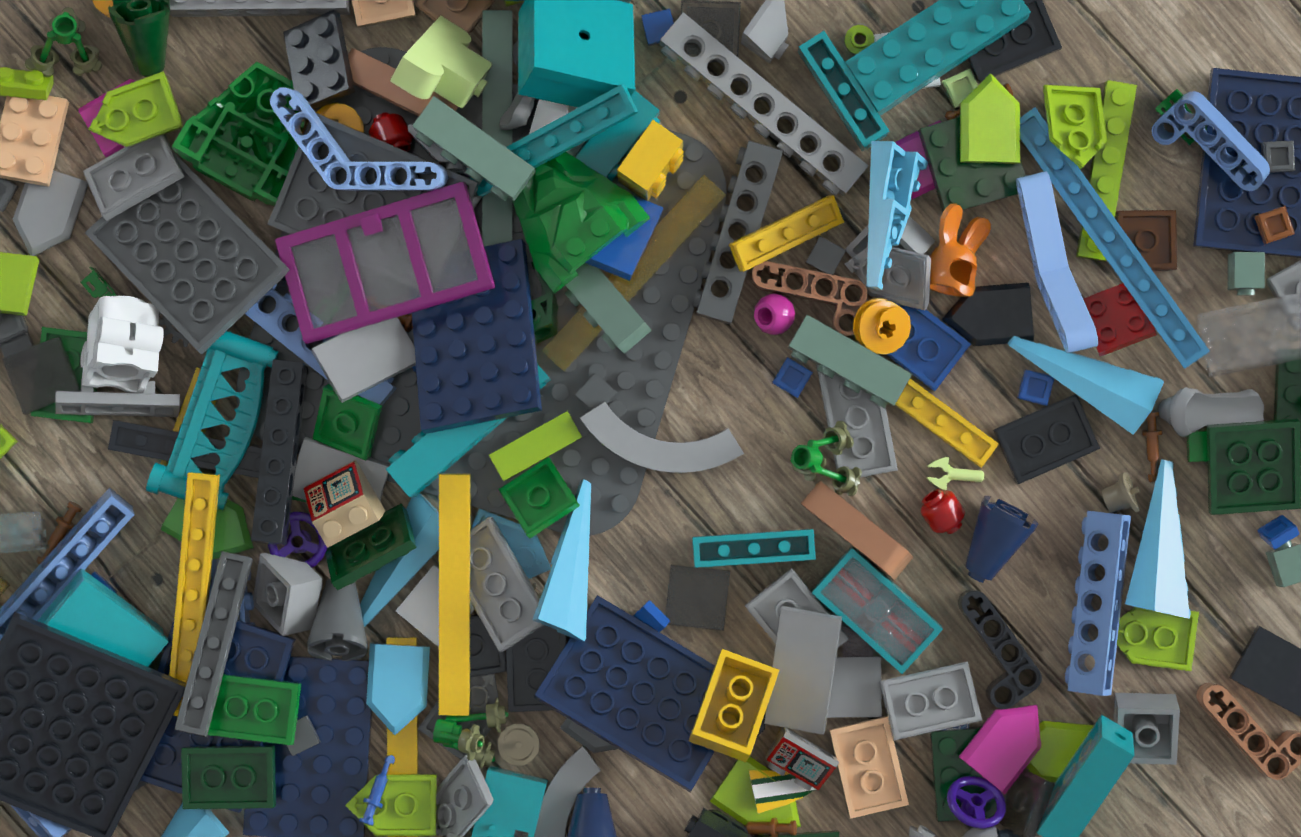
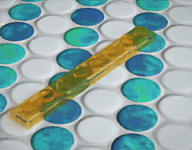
M705 175L697 181L655 227L630 281L614 274L608 278L627 302L635 296L726 197V194ZM583 306L542 350L564 372L603 330L599 325L593 328L583 314L587 310Z

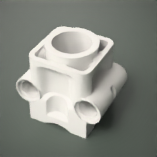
M103 296L98 300L88 317L87 341H85L81 352L80 365L83 368L82 385L96 388L111 386L127 393L144 392L151 377L154 378L158 372L159 352L163 342V327L158 326L159 310L153 304L131 296Z

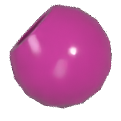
M774 293L768 294L755 305L754 319L756 325L764 333L770 335L783 334L794 323L795 310L793 304L785 296Z

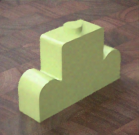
M440 15L402 57L390 82L417 98L429 99L432 93L436 92L456 106L464 108L473 95L479 97L488 83L484 79L492 63L468 48L471 37L465 30Z

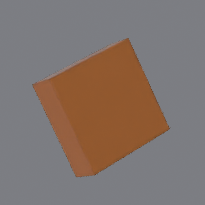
M1286 206L1254 216L1264 245L1295 234Z

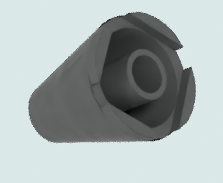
M331 579L326 581L307 641L308 653L310 655L332 661V655L342 656V661H352L360 659L367 654L368 643L356 582L337 591L331 583Z

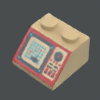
M356 460L303 488L312 523L327 548L379 521L385 513L383 505Z

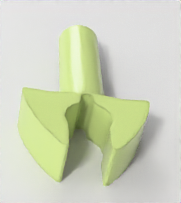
M949 457L940 458L927 465V467H939L947 473V475H943L939 479L926 477L931 484L943 490H947V483L951 480L982 482L984 479V472L982 470L952 468L948 464Z

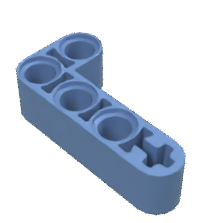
M1191 91L1184 94L1152 126L1153 138L1162 145H1169L1175 142L1183 133L1187 132L1243 190L1254 191L1258 189L1269 175L1270 167L1268 162L1199 92ZM1184 104H1191L1195 108L1196 113L1192 114L1186 111ZM1163 123L1171 124L1174 128V133L1165 130ZM1205 125L1214 127L1217 135L1209 134L1205 129ZM1226 147L1234 148L1238 156L1233 157L1229 155ZM1244 159L1246 162L1240 166L1239 164ZM1252 171L1256 172V174L1253 176L1249 174Z

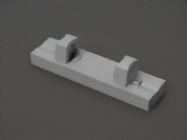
M82 379L81 392L56 391V414L178 417L180 394H155V381H148L143 393L94 392V387L82 385Z

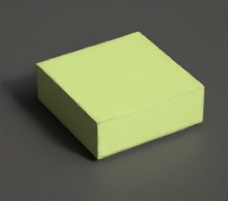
M971 69L942 81L954 109L960 107V103L978 86Z

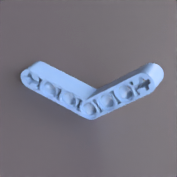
M285 87L275 90L271 95L270 105L273 111L329 187L345 191H433L446 185L448 180L446 169L442 165L432 162H351L300 92ZM286 97L292 98L289 101V104L292 107V109L284 107L287 103L285 99ZM308 119L311 123V129L308 134L303 135L300 126L304 120ZM325 143L329 148V154L322 160L318 155V149ZM344 168L347 178L340 185L336 180V173L339 169ZM374 168L377 173V179L373 184H368L365 178L366 172ZM400 168H404L407 172V179L403 184L399 185L396 182L395 175ZM434 172L437 174L436 179L431 181L418 179V173L430 174Z
M1045 171L1017 178V192L1037 285L1066 353L1098 346V337L1095 325L1068 266L1049 174Z

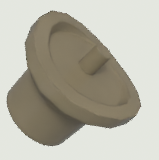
M1127 472L1119 475V481L1116 484L1102 489V496L1110 513L1133 508L1135 512L1140 511L1136 498V493H1139L1138 487L1134 488Z
M523 723L512 724L506 727L498 739V750L501 757L507 763L514 766H523L530 763L537 756L540 748V739L536 731Z

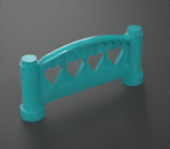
M228 331L205 351L207 353L168 465L154 464L146 485L147 492L156 495L162 492L185 500L188 472L202 473L191 458L209 453H217L220 457L219 464L214 466L216 469L215 475H220L217 509L224 510L229 497V493L224 492V486L243 459L256 429L262 404L265 368L267 366L272 368L273 359L276 360L278 356V351L274 350L272 346ZM245 367L250 372L249 378L244 381L246 388L242 392H236L221 372ZM229 396H237L240 400V405L234 409L236 412L235 418L232 421L225 420L211 401ZM225 424L230 428V434L225 437V447L223 449H216L201 429Z

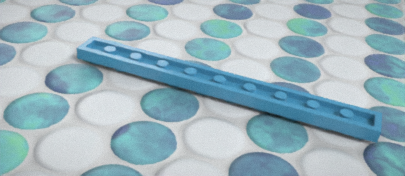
M1036 107L1020 117V140L1043 172H1048L1055 189L1182 367L1186 369L1210 352L1208 347L1079 167L1049 141L1048 125Z

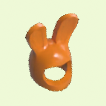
M953 203L945 208L940 217V243L929 256L931 258L930 290L951 296L968 297L973 296L975 290L977 270L975 252L987 238L991 230V223L983 217L972 219L957 242V233L963 209L961 206Z

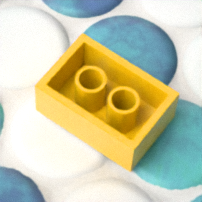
M652 120L617 169L618 182L646 201H649L651 196L656 199L666 186V175L669 172L674 174L683 162V140L655 120Z
M722 649L712 672L689 742L746 762L751 755L780 670Z

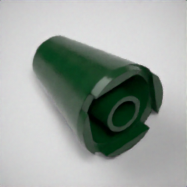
M113 0V6L109 5L108 7L109 15L135 72L144 77L162 72L165 68L170 16L169 0Z

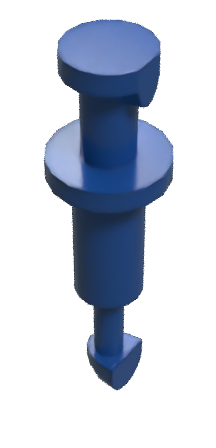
M388 755L385 758L382 772L376 776L369 798H364L363 800L368 805L363 818L359 819L361 823L373 826V815L376 807H383L380 800L388 781L386 774L389 765L395 762L393 755Z

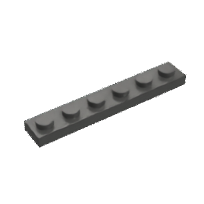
M221 551L175 726L176 731L203 737L208 735L253 562L251 557Z

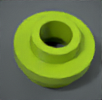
M855 25L845 35V46L848 51L856 55L874 43V34L867 26ZM858 34L863 35L865 42L857 44L854 37Z

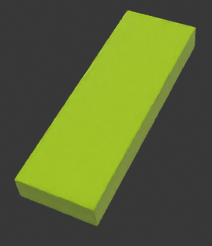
M567 411L491 453L489 456L502 480L505 481L581 439L582 436Z

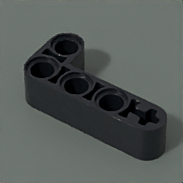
M977 590L964 591L958 599L960 611L1005 672L988 685L986 697L995 707L1008 709L1036 690L1042 681V675L988 598ZM970 596L975 599L979 598V601L976 603L977 607L981 612L986 613L988 610L989 613L980 616L976 610L972 608L967 609V606L970 604L968 598ZM989 620H995L998 625L997 632L992 636H987L983 629L984 624ZM1007 644H1012L1015 648V655L1010 660H1004L1001 656L1002 648ZM1024 669H1030L1033 673L1032 681L1029 684L1022 685L1019 681V674ZM1005 686L1009 691L1008 698L1003 702H997L994 697L995 691L999 687Z

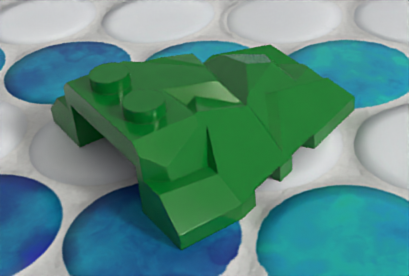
M255 62L235 79L217 98L214 97L196 116L193 115L186 121L172 145V149L183 159L192 163L196 171L251 201L258 199L267 205L275 206L299 145L273 111L270 105V98L273 92L279 88L286 87L294 90L293 82L263 64ZM286 97L287 103L284 107L292 109L289 104L292 98ZM305 120L301 123V126H300L301 132H302V129H303V127H304V122H305Z
M568 152L535 168L534 175L516 200L513 201L535 269L554 293L578 276V273L575 271L577 268L618 236L624 233L628 237L650 219L631 193L585 165Z

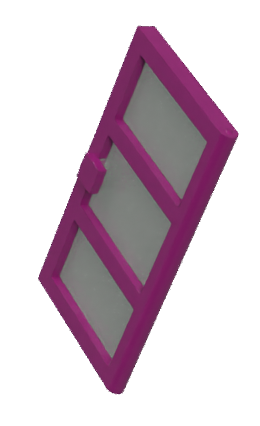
M459 182L275 239L280 260L290 269L285 277L305 344L495 288L466 182Z

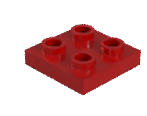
M1123 283L1083 298L1096 328L1098 346L1096 348L1100 357L1157 335L1154 326Z

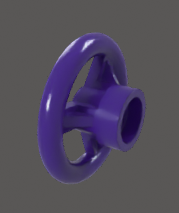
M290 512L291 533L287 539V546L278 550L277 545L268 544L269 552L272 555L286 557L291 552H312L314 555L304 562L313 568L324 557L327 546L312 523L310 514ZM300 521L310 524L316 530L319 544L313 543L310 533L301 529ZM296 536H300L303 539L301 547L294 545V538Z
M976 776L961 777L955 780L948 789V806L954 816L962 823L982 829L993 827L1003 819L1006 812L1005 799L1000 790L986 779ZM967 785H975L987 791L981 794H970L960 788ZM956 798L962 803L960 807L957 804ZM995 799L997 810L992 817L986 819L984 814L985 805L990 800Z

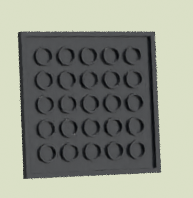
M14 612L0 641V801L92 837H111L184 695L187 683Z

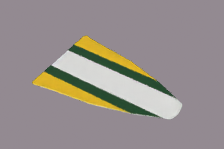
M749 770L758 814L788 805L816 790L814 787H811L810 791L797 785L794 782L796 777L788 772H785L784 776L773 770H761L763 773L758 770Z

